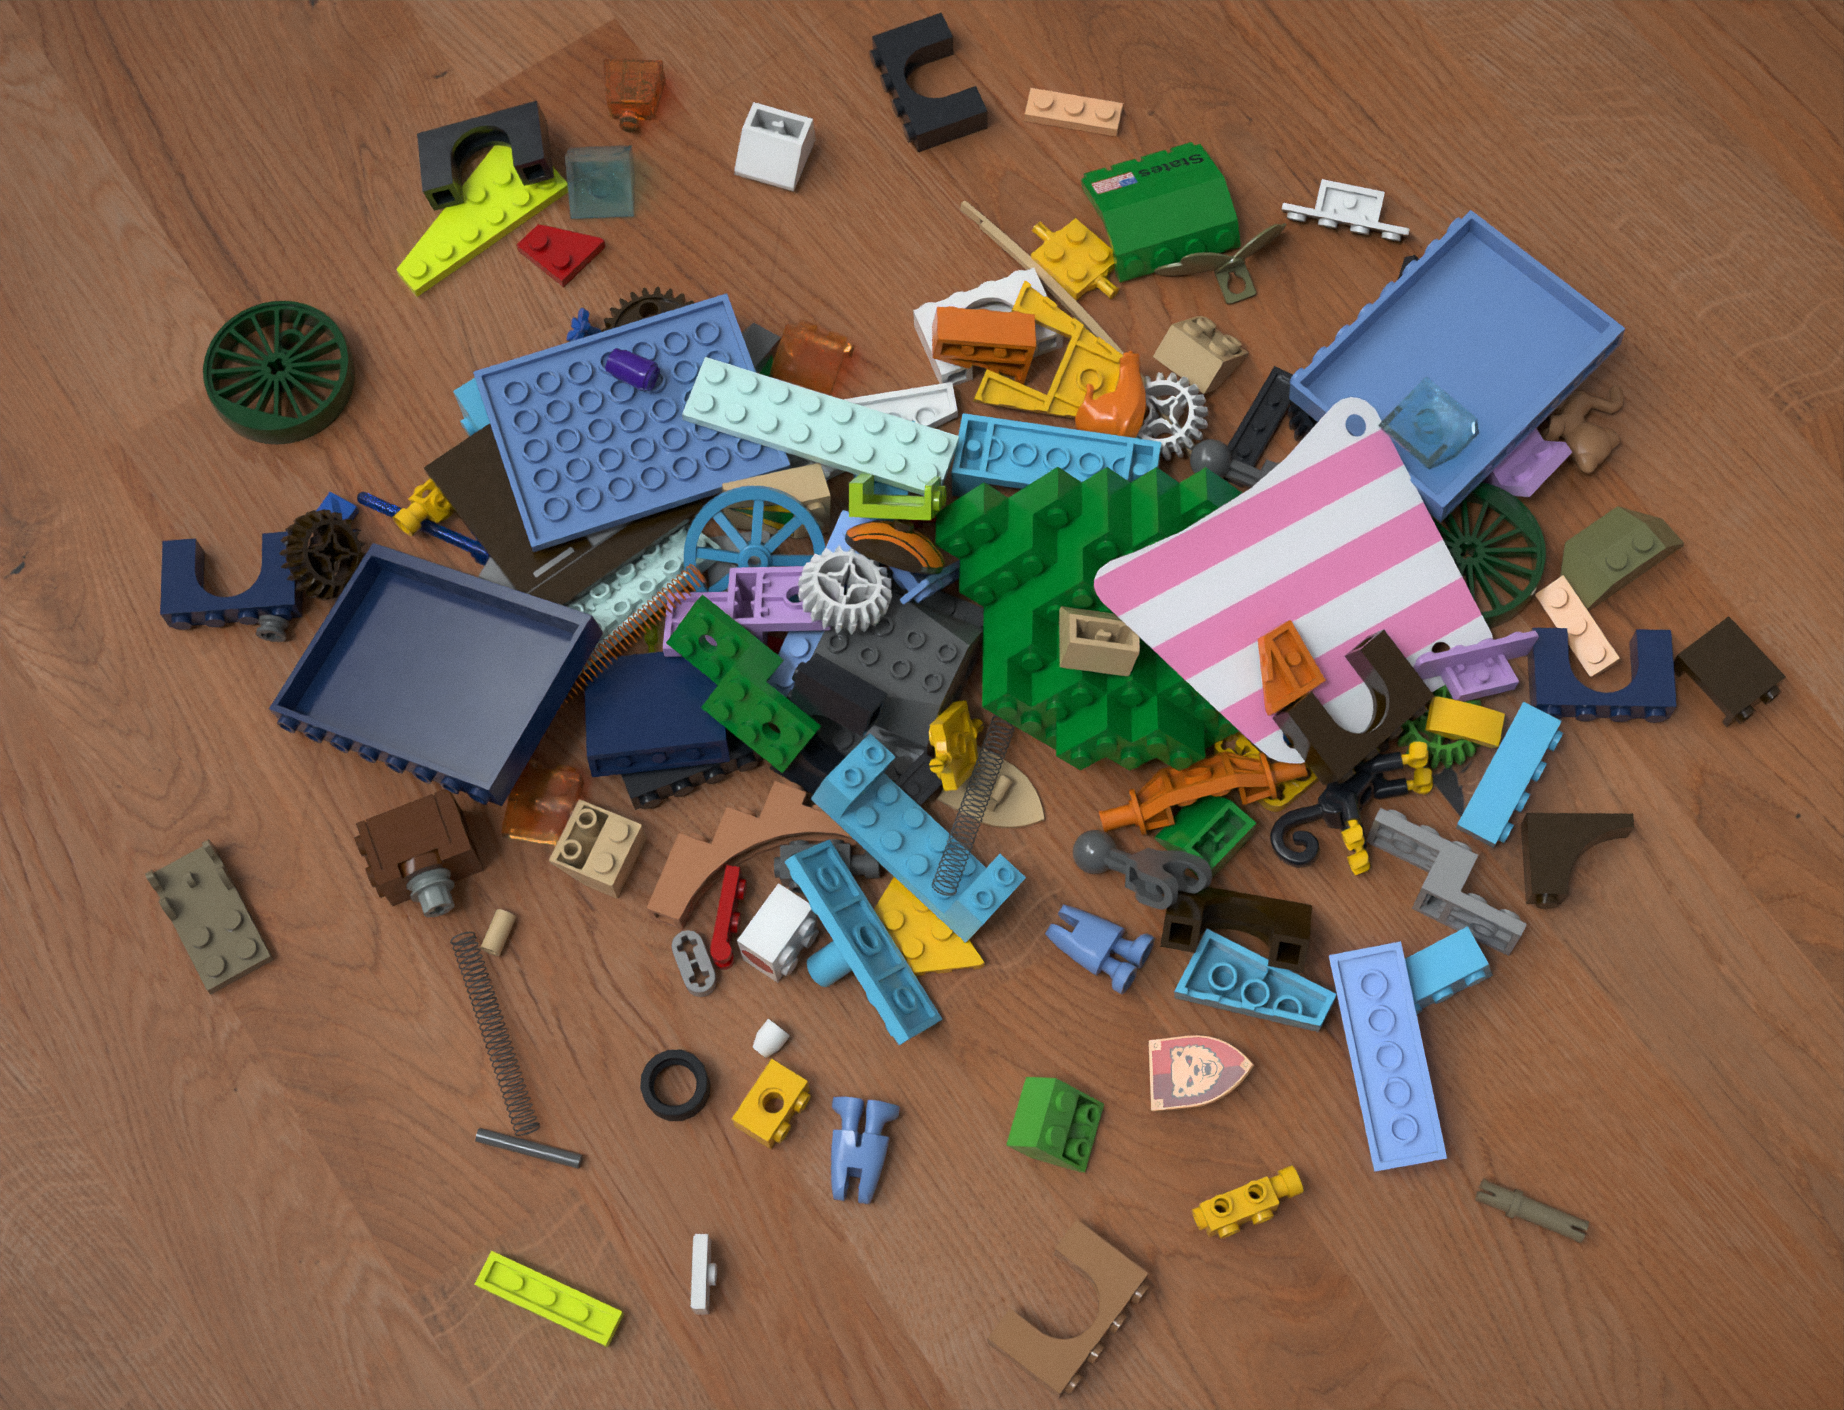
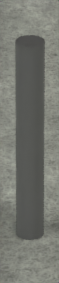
M483 1128L478 1129L475 1141L478 1143L577 1169L580 1168L583 1160L582 1154Z

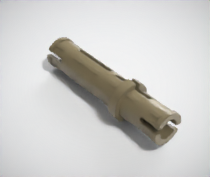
M1482 1179L1479 1188L1492 1193L1493 1196L1477 1191L1475 1201H1480L1505 1211V1216L1514 1218L1517 1216L1573 1239L1578 1243L1583 1241L1586 1234L1572 1229L1571 1226L1587 1231L1588 1220L1580 1219L1523 1196V1191L1515 1189L1513 1192L1491 1183L1487 1179Z

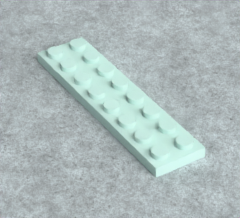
M708 357L704 358L682 413L684 421L852 474H873L875 481L924 496L925 485L933 477H941V486H943L959 443V436Z

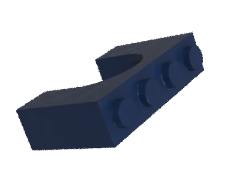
M287 532L262 533V566L259 577L248 590L231 597H218L205 591V552L196 538L162 541L160 615L167 625L174 629L186 630L195 625L222 627L225 623L235 622L253 625L258 623V619L262 615H274L287 621H291L292 618H302L303 591L296 590V580H287L291 573L290 570L281 568L287 561L286 557L279 554L281 550L286 549V546L280 540L288 536Z
M1532 628L1531 631H1536L1539 638L1527 655L1531 706L1557 719L1575 717L1576 720L1584 722L1592 721L1596 718H1610L1614 722H1626L1631 720V718L1645 719V721L1650 723H1658L1669 719L1676 709L1671 630L1636 629L1629 642L1631 683L1619 691L1605 693L1587 688L1574 676L1569 663L1567 628Z

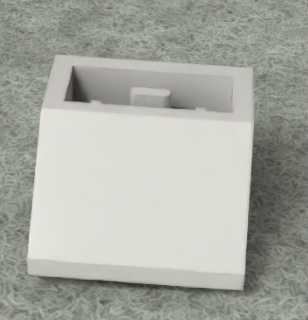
M753 102L742 128L734 169L735 175L794 191L815 142L813 119Z

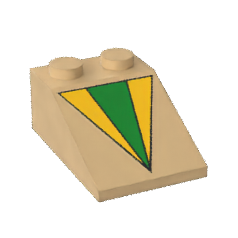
M820 463L722 484V493L742 486H766L786 492L810 510L817 520L822 533L830 532L831 495ZM754 500L737 502L723 508V513L736 528L752 530ZM764 501L762 531L776 534L795 515L778 504ZM802 524L789 537L798 539L810 537Z

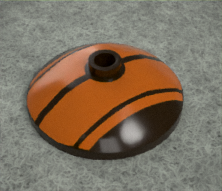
M894 519V522L874 520L857 524L848 529L845 535V542L852 549L874 561L893 568L919 574H938L943 571L945 565L941 552L931 540L921 532L913 529L914 524L905 519Z

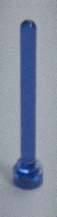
M360 492L357 495V501L360 504L391 518L402 509L367 492ZM426 518L420 523V531L471 553V557L475 558V562L482 566H485L490 556L478 541Z

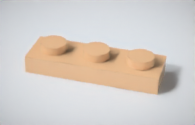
M1031 88L1025 110V121L1117 137L1123 103Z
M1564 575L1535 594L1556 627L1567 628L1568 645L1592 679L1621 661V658Z

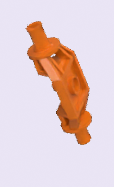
M1224 751L1206 756L1204 759L1181 771L1171 766L1158 770L1137 794H1135L1134 788L1129 789L1131 800H1128L1129 804L1104 811L1101 810L1099 815L1104 832L1106 833L1110 830L1135 824L1136 827L1139 826L1141 835L1145 836L1147 835V830L1175 824L1170 806L1176 804L1178 806H1187L1196 802L1197 798L1204 796H1223L1228 794L1231 789L1237 788L1242 805L1269 796L1272 800L1277 799L1275 789L1278 788L1277 784L1301 777H1308L1304 763L1277 762L1271 764V761H1267L1264 752L1259 753L1260 760Z

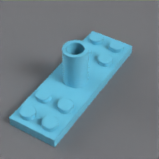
M830 839L796 853L784 861L790 870L792 879L800 886L807 897L810 908L818 915L833 939L832 942L807 959V969L812 979L820 986L829 987L853 971L865 990L868 1001L877 1009L885 1022L887 1031L895 1038L898 1045L903 1044L941 1021L942 1017Z

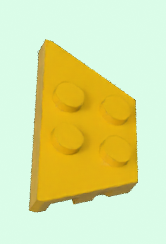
M893 877L875 906L874 911L915 976H923L929 972H936L938 974L949 973L954 969L972 967L975 970L985 966L983 959L970 940L965 943L900 881Z

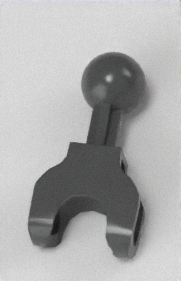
M1208 439L1198 443L1190 455V466L1194 474L1206 467L1222 479L1227 477L1251 488L1280 464L1266 459L1261 470L1233 459L1228 446L1215 439Z
M1089 830L1082 833L1076 839L1073 846L1074 861L1082 871L1089 874H1101L1109 869H1113L1126 874L1125 888L1135 892V898L1138 902L1156 909L1163 910L1177 903L1178 891L1195 894L1206 889L1211 884L1212 873L1208 862L1203 858L1184 851H1159L1148 847L1132 855L1118 850L1114 839L1101 830ZM1187 868L1193 869L1198 874L1199 880L1185 875V870Z

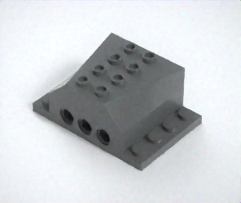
M887 569V578H890L892 583V598L884 617H880V621L876 626L869 624L865 632L856 627L852 635L847 628H842L837 634L835 627L831 626V630L824 631L812 655L813 657L818 653L887 693L881 717L863 737L828 717L812 715V719L821 725L816 732L824 743L845 757L871 733L895 756V759L884 772L895 782L924 752L930 758L932 757L935 748L929 741L930 724L953 702L959 701L983 651L984 608L942 591L935 592L920 603L913 599L903 605L899 599L907 594L908 590L902 589L893 578L892 574L894 572Z

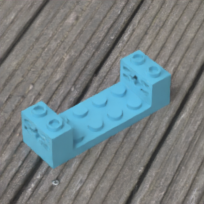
M963 413L958 435L959 443L955 451L951 472L952 496L961 497L983 482L1023 489L1056 467L1061 468L1080 482L1085 481L1106 467L1129 482H1133L1155 467H1159L1161 442Z
M869 733L823 780L811 797V800L966 943L1026 877L1001 854L986 868L970 853L968 855L969 859L966 860L967 864L964 866L965 870L962 871L963 875L960 877L961 881L958 882L959 887L956 888V894L946 896L936 892L932 888V882L950 834L884 774L895 759V756ZM952 844L949 845L950 848H957ZM955 844L956 846L965 849L962 845ZM950 849L947 850L948 853L956 854L952 852ZM952 849L953 851H955V852H957V853L965 854V853H963L962 851ZM949 855L945 856L946 859H953ZM951 855L952 857H954V858H956V859L963 860L961 857H958V856H956V855ZM946 860L943 861L944 864L952 865L948 863ZM948 860L949 862H951V863H953V864L961 865V864H959L958 862ZM945 866L941 867L942 870H949ZM947 866L950 869L959 871L958 869L952 866ZM939 872L940 875L948 876L943 872ZM946 872L949 875L957 876L954 873ZM943 877V878L946 879V880L955 882L954 880H952V879H950V878ZM937 881L935 882V885L940 890L948 893L955 892V889L946 888ZM939 881L940 883H942V884L945 885V886L953 887V886H951L950 884H948V883H946V882H941V881Z

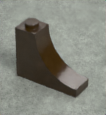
M1526 813L1521 823L1526 904H1536V907L1541 909H1551L1557 907L1558 904H1562L1568 895L1569 875L1577 858L1599 843L1627 838L1634 828L1633 814Z

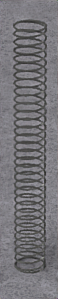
M996 715L992 717L989 729L987 730L982 749L964 793L965 796L960 804L961 807L957 813L955 823L953 824L951 834L932 882V888L942 895L952 896L957 892L958 882L961 881L962 871L965 870L966 860L969 859L970 849L973 848L972 844H974V839L977 837L976 833H978V828L981 826L980 822H982V817L994 789L995 780L998 778L997 775L1000 773L999 769H1001V764L1011 742L1010 738L1013 736L1012 733L1015 726L1013 727L1005 721H993L994 718L998 717ZM994 722L1006 723L1010 725L1012 729H1007L1003 726H997ZM995 727L1001 730L1009 731L1010 733L1001 732L997 730ZM993 732L1002 733L1006 735L1008 738L999 737L995 735ZM991 737L1002 739L1006 743L997 742L993 740ZM990 742L1000 744L1004 748H997L991 745ZM988 748L997 749L1002 753H995L989 750ZM986 753L995 754L999 756L1001 759L993 758L987 755ZM984 758L995 760L999 764L990 763ZM982 763L990 764L996 767L997 769L988 768L984 766ZM979 769L983 773H977L976 770ZM981 769L990 770V771H992L994 774H988V773L982 771ZM979 774L987 775L993 780L983 778ZM977 779L985 780L991 785L983 784ZM974 785L977 789H971L970 786ZM976 785L985 786V787L988 788L989 790L981 789V788L977 787ZM973 790L982 791L987 795L978 794ZM971 795L979 796L985 799V801L978 800ZM965 801H968V802H969L970 804H972V805H969V804L966 805L964 802H965ZM970 801L979 802V803L982 804L983 806L975 805V804L971 803ZM966 806L969 810H964L962 807ZM968 806L976 807L981 811H975L969 808ZM965 811L973 812L980 817L972 816ZM959 817H962L966 821H960ZM964 817L973 818L977 822L969 821ZM960 822L964 826H958L956 823ZM962 822L970 823V824L974 825L975 827L967 826V825L963 824ZM955 828H959V829H960L961 831H963V832H960V831H957V832H956V831H955ZM961 828L969 829L974 833L966 832ZM956 833L960 837H954L953 834ZM958 833L966 834L971 838L963 837ZM956 838L966 840L969 843H963ZM952 844L957 848H950L949 845ZM955 844L962 845V846L966 847L967 849L960 848V847L956 846ZM950 849L952 852L956 854L948 853L947 850ZM952 849L962 851V852L965 853V854L957 853V852L953 851ZM949 855L953 859H946L945 856ZM951 855H956V856H958V857H961L963 860L956 859V858L952 857ZM946 860L948 863L952 865L944 864L943 861ZM948 860L958 862V863L961 864V865L953 864V863L949 862ZM945 866L949 870H942L941 867ZM947 866H952L958 869L959 871L950 869ZM939 872H943L948 876L940 875ZM946 872L954 873L957 876L949 875ZM943 877L950 878V879L954 880L955 882L946 880V879H944ZM937 881L946 888L955 889V892H944L935 885V882ZM939 881H941V882H946V883L950 884V885L953 886V887L945 886V885H943L942 883H940Z
M464 932L454 936L450 943L454 945L452 949L456 951L454 955L458 957L456 961L460 963L458 967L462 969L461 975H464L463 981H466L465 987L468 988L467 993L470 994L469 999L472 1000L471 1005L474 1006L473 1011L476 1012L475 1017L478 1018L477 1023L480 1024L479 1029L482 1030L483 1041L487 1043L485 1047L489 1049L487 1053L491 1055L490 1061L493 1062L491 1066L495 1068L494 1073L497 1074L496 1079L499 1080L500 1092L504 1093L502 1098L506 1099L504 1104L508 1106L506 1110L510 1112L508 1116L512 1118L511 1124L514 1125L515 1135H527L539 1129L540 1123L534 1122L519 1130L514 1128L516 1125L536 1120L537 1116L527 1117L517 1123L512 1122L514 1119L533 1114L535 1110L524 1111L515 1117L510 1116L512 1112L526 1110L532 1107L533 1104L528 1103L512 1111L508 1110L510 1106L523 1104L531 1098L524 1097L511 1104H506L507 1100L523 1097L529 1091H521L508 1098H504L506 1093L520 1091L527 1085L521 1084L510 1088L506 1092L502 1091L503 1087L520 1084L524 1081V1078H518L505 1085H500L501 1081L517 1078L522 1075V1072H514L520 1068L519 1065L509 1067L518 1062L517 1059L509 1060L515 1057L516 1053H509L514 1047H506L512 1041H503L509 1038L510 1035H501L508 1029L501 1028L506 1024L505 1022H498L503 1019V1016H496L500 1014L501 1010H494L499 1004H491L497 998L491 997L495 994V991H489L493 988V985H487L491 979H484L488 977L489 973H482L487 967L482 966L485 961L480 960L483 955L478 954L481 949L475 948L479 944L473 942L477 937L474 932ZM467 933L474 934L473 936L466 937L464 939L459 940L458 942H452L454 938ZM471 944H477L476 946H474V947H472V948L465 949V950H460L461 948H463V947H465V946H468V945H471ZM464 945L457 950L454 949L455 946ZM479 950L478 952H476V953H474V954H471V955H468V956H462V955H464L465 953H468V952H470V951ZM466 951L462 953L460 956L456 955L457 952ZM481 956L476 960L464 962L472 957ZM459 958H466L462 962L458 961ZM483 962L482 964L476 967L467 968L472 964ZM461 964H468L464 968L460 967ZM485 968L484 970L478 973L469 974L474 970ZM463 970H470L466 974L462 973ZM487 974L485 977H482L480 979L471 980L477 976ZM465 976H473L468 980L464 979ZM489 980L485 984L472 987L473 985L479 982ZM467 982H475L470 986L466 985ZM491 986V988H489V989H487V990H485V991L476 992L477 990H479V989H481V988ZM469 988H478L472 993L468 991ZM493 993L487 997L476 999L484 994ZM472 994H480L474 999L470 997ZM490 999H495V1000L492 1001V1002L479 1005L480 1003H482V1002H484V1001H487V1000H490ZM474 1000H482L476 1005L473 1004ZM497 1005L496 1007H494V1008H492V1009L485 1010V1011H481V1010H483L484 1008H487V1007H489V1006ZM485 1006L480 1010L475 1011V1007ZM495 1011H499L498 1013H496V1014H494V1015H491V1016H488V1017H483V1016H485V1015H487V1014H489V1013H492V1012H495ZM487 1012L481 1017H477V1013ZM502 1017L494 1022L486 1023L494 1018ZM490 1018L483 1023H479L480 1019ZM504 1023L503 1025H501V1026H499V1027H496V1028H493V1029H488V1028H490V1027H492V1026H494V1025ZM492 1024V1025L488 1026L487 1028H485L484 1030L481 1029V1026H482V1025ZM492 1030H495V1031L489 1033V1034L486 1035V1036L483 1035V1032H484V1031H492ZM505 1030L499 1034L491 1035L492 1033H495L497 1031ZM503 1036H507V1037L504 1038V1039H501V1040L492 1042L493 1040H495V1039H497V1038H500V1037H503ZM487 1037H495L489 1042L485 1041ZM497 1042H500V1043H498V1044L492 1046L491 1048H488V1047H487V1045H488L489 1043H497ZM510 1042L504 1046L494 1048L502 1043ZM503 1048L493 1054L489 1053L490 1050ZM512 1048L507 1052L496 1054L502 1050ZM514 1054L513 1056L507 1059L499 1060L505 1056ZM503 1055L495 1061L491 1059L493 1056ZM506 1061L497 1067L493 1065L495 1062ZM516 1061V1062H514V1063H512V1064H509V1065H506V1066H502L503 1064H506V1063H508V1062ZM509 1067L499 1073L495 1072L497 1068ZM514 1067H518V1068H516V1069H514V1070H512V1071L504 1072V1071H506V1070H508V1069H511V1068H514ZM512 1073L502 1079L497 1078L499 1075ZM520 1073L519 1075H517V1076H515V1077L505 1079V1078H507V1077H509V1076H511V1075ZM521 1080L515 1084L508 1085L514 1081ZM520 1086H524V1087H522V1088H520V1089H518V1090L510 1091V1090H512V1089H514V1088H517V1087H520ZM527 1092V1093H525V1094H523V1095H520V1096H517V1097H513V1096H515V1095H517V1094ZM528 1099V1100H526V1101H523V1102L514 1104V1103H516V1102H518V1101H520V1100ZM530 1105V1106H528V1107H526V1108H524V1109L517 1110V1109H519V1108H521V1107ZM533 1111V1112H531V1113H529V1114H527V1115L520 1116V1115H522V1114H524V1113ZM538 1126L536 1129L524 1134H516L519 1131L529 1130Z

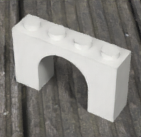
M1034 268L1026 271H1015L1006 278L998 281L984 282L978 288L967 292H956L947 299L936 303L928 302L913 310L914 327L939 384L952 382L953 386L972 380L973 372L972 367L968 369L933 359L932 323L937 306L1011 312L1024 281L1029 282L1031 287L1044 297L1047 296ZM1035 324L1036 349L1033 357L1063 347L1062 335Z

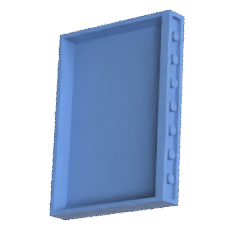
M1470 210L1462 219L1460 217L1456 218L1448 227L1447 233L1440 240L1434 239L1418 261H1411L1404 269L1402 276L1395 283L1393 281L1389 282L1382 290L1380 298L1373 304H1366L1359 312L1358 319L1350 326L1348 324L1343 326L1331 345L1320 348L1307 368H1300L1294 373L1289 382V399L1317 422L1334 404L1342 399L1354 397L1367 401L1376 409L1411 477L1410 481L1419 492L1428 512L1438 521L1442 522L1621 345L1625 328ZM1356 414L1347 417L1345 426L1349 434L1356 437L1363 435L1366 430L1364 419Z

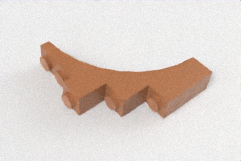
M774 781L759 818L749 809L738 807L735 810L726 807L711 844L708 843V839L699 834L690 833L687 836L678 833L648 903L647 911L651 919L683 930L696 905L709 889L724 877L726 865L738 866L756 855L780 848V845H789L791 841L795 840L822 843L829 839L843 840L845 843H850L851 848L864 850V848L818 805H812L811 808L808 807V796L803 787L786 781L784 784Z

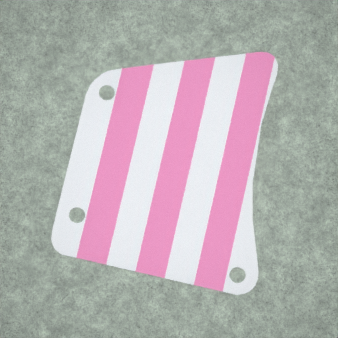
M1354 397L1342 399L1334 404L1294 450L1251 489L1185 530L1136 552L1111 560L1098 570L1094 579V588L1101 602L1255 746L1270 758L1285 763H1304L1305 761L1296 749L1290 748L1285 744L1282 730L1272 719L1281 710L1269 716L1265 711L1258 638L1283 622L1291 619L1326 680L1309 692L1312 691L1340 727L1358 734L1363 732L1371 721L1373 700L1368 687L1345 658V655L1367 636L1384 629L1412 667H1414L1417 658L1427 652H1431L1433 645L1437 642H1445L1450 648H1453L1457 645L1465 647L1478 644L1488 638L1493 639L1488 625L1419 492L1410 481L1411 477L1376 409L1367 401ZM1352 414L1361 416L1366 423V430L1361 436H1352L1346 429V419ZM1441 676L1423 680L1431 692L1445 685Z

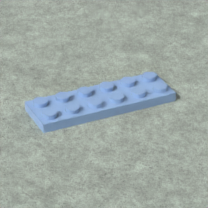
M1401 941L1329 955L1374 1172L1446 1159L1447 1155Z

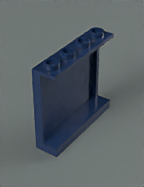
M663 651L619 656L617 657L618 660L614 657L609 658L613 665L606 658H600L608 669L599 660L595 663L603 673L594 664L590 666L598 675V678L590 669L587 668L585 670L593 680L591 682L584 674V680L588 684V686L585 685L586 751L592 777L730 761L725 726L701 708L718 685L684 657H665Z

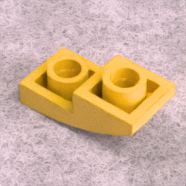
M1434 696L1430 702L1425 730L1452 740L1465 739L1492 749L1499 747L1505 714L1471 703Z

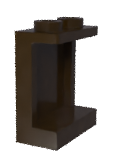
M1729 616L1680 652L1673 661L1674 673L1678 677L1687 673L1725 714L1726 717L1722 723L1726 727L1735 721L1739 724L1744 723L1756 712L1753 707L1762 701L1767 705L1781 693L1778 687L1786 677Z

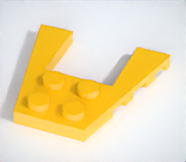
M1024 281L1011 312L1035 314V324L1070 339L1058 370L1046 395L987 369L973 402L1075 419L1077 411L1084 401L1087 384L1094 386L1093 400H1096L1103 394L1115 391L1119 380V360L1123 355L1103 339L1097 338L1089 332L1077 319L1071 318L1047 296L1044 297L1031 287L1029 282Z

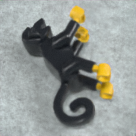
M1385 740L1377 746L1380 750L1379 753L1389 749V743ZM1413 742L1409 745V754L1401 755L1400 751L1388 754L1378 753L1365 763L1360 761L1354 767L1356 773L1342 784H1338L1337 781L1327 784L1324 792L1318 797L1317 804L1297 808L1282 815L1275 822L1270 834V841L1276 856L1285 864L1296 868L1308 867L1315 863L1320 855V846L1317 838L1312 833L1302 830L1293 833L1294 844L1306 847L1300 853L1290 850L1284 844V838L1287 832L1297 825L1323 819L1328 827L1342 830L1341 836L1347 849L1356 852L1347 856V861L1353 874L1356 876L1368 871L1371 866L1365 850L1367 842L1360 812L1372 797L1381 800L1407 795L1409 790L1423 795L1431 791L1433 786L1432 771L1429 768H1424L1428 763L1429 752L1427 744L1424 742ZM1405 764L1416 768L1413 780L1406 781L1405 777L1386 780L1383 772L1403 769Z

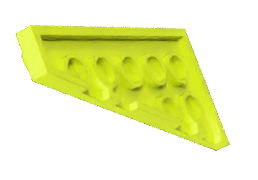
M494 145L462 186L464 203L447 207L441 212L396 269L399 277L416 297L420 296L570 191L569 184L553 167L554 178L524 186L513 166L512 149L507 146Z

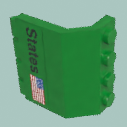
M1185 143L1170 148V153L1162 150L1141 156L1140 162H1137L1134 158L1111 165V170L1109 171L1104 167L1084 173V178L1081 179L1082 190L1104 223L1112 247L1115 273L1119 282L1154 273L1158 267L1179 263L1183 257L1190 254L1221 253L1241 247L1238 218L1225 178L1201 144Z

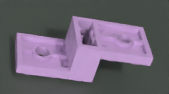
M804 566L730 568L728 592H690L691 596L687 593H682L686 600L679 593H673L682 605L674 599L671 593H668L667 597L675 604L677 609L667 600V606L672 613L666 609L667 617L665 618L663 639L664 656H681L667 645L666 642L702 594L766 646L768 631L823 630L821 620L812 622L811 612H803V602L792 603L789 601L791 596L799 593L798 582L799 577L802 576ZM831 625L824 630H831ZM705 635L706 640L711 645L717 646L716 641L711 636Z

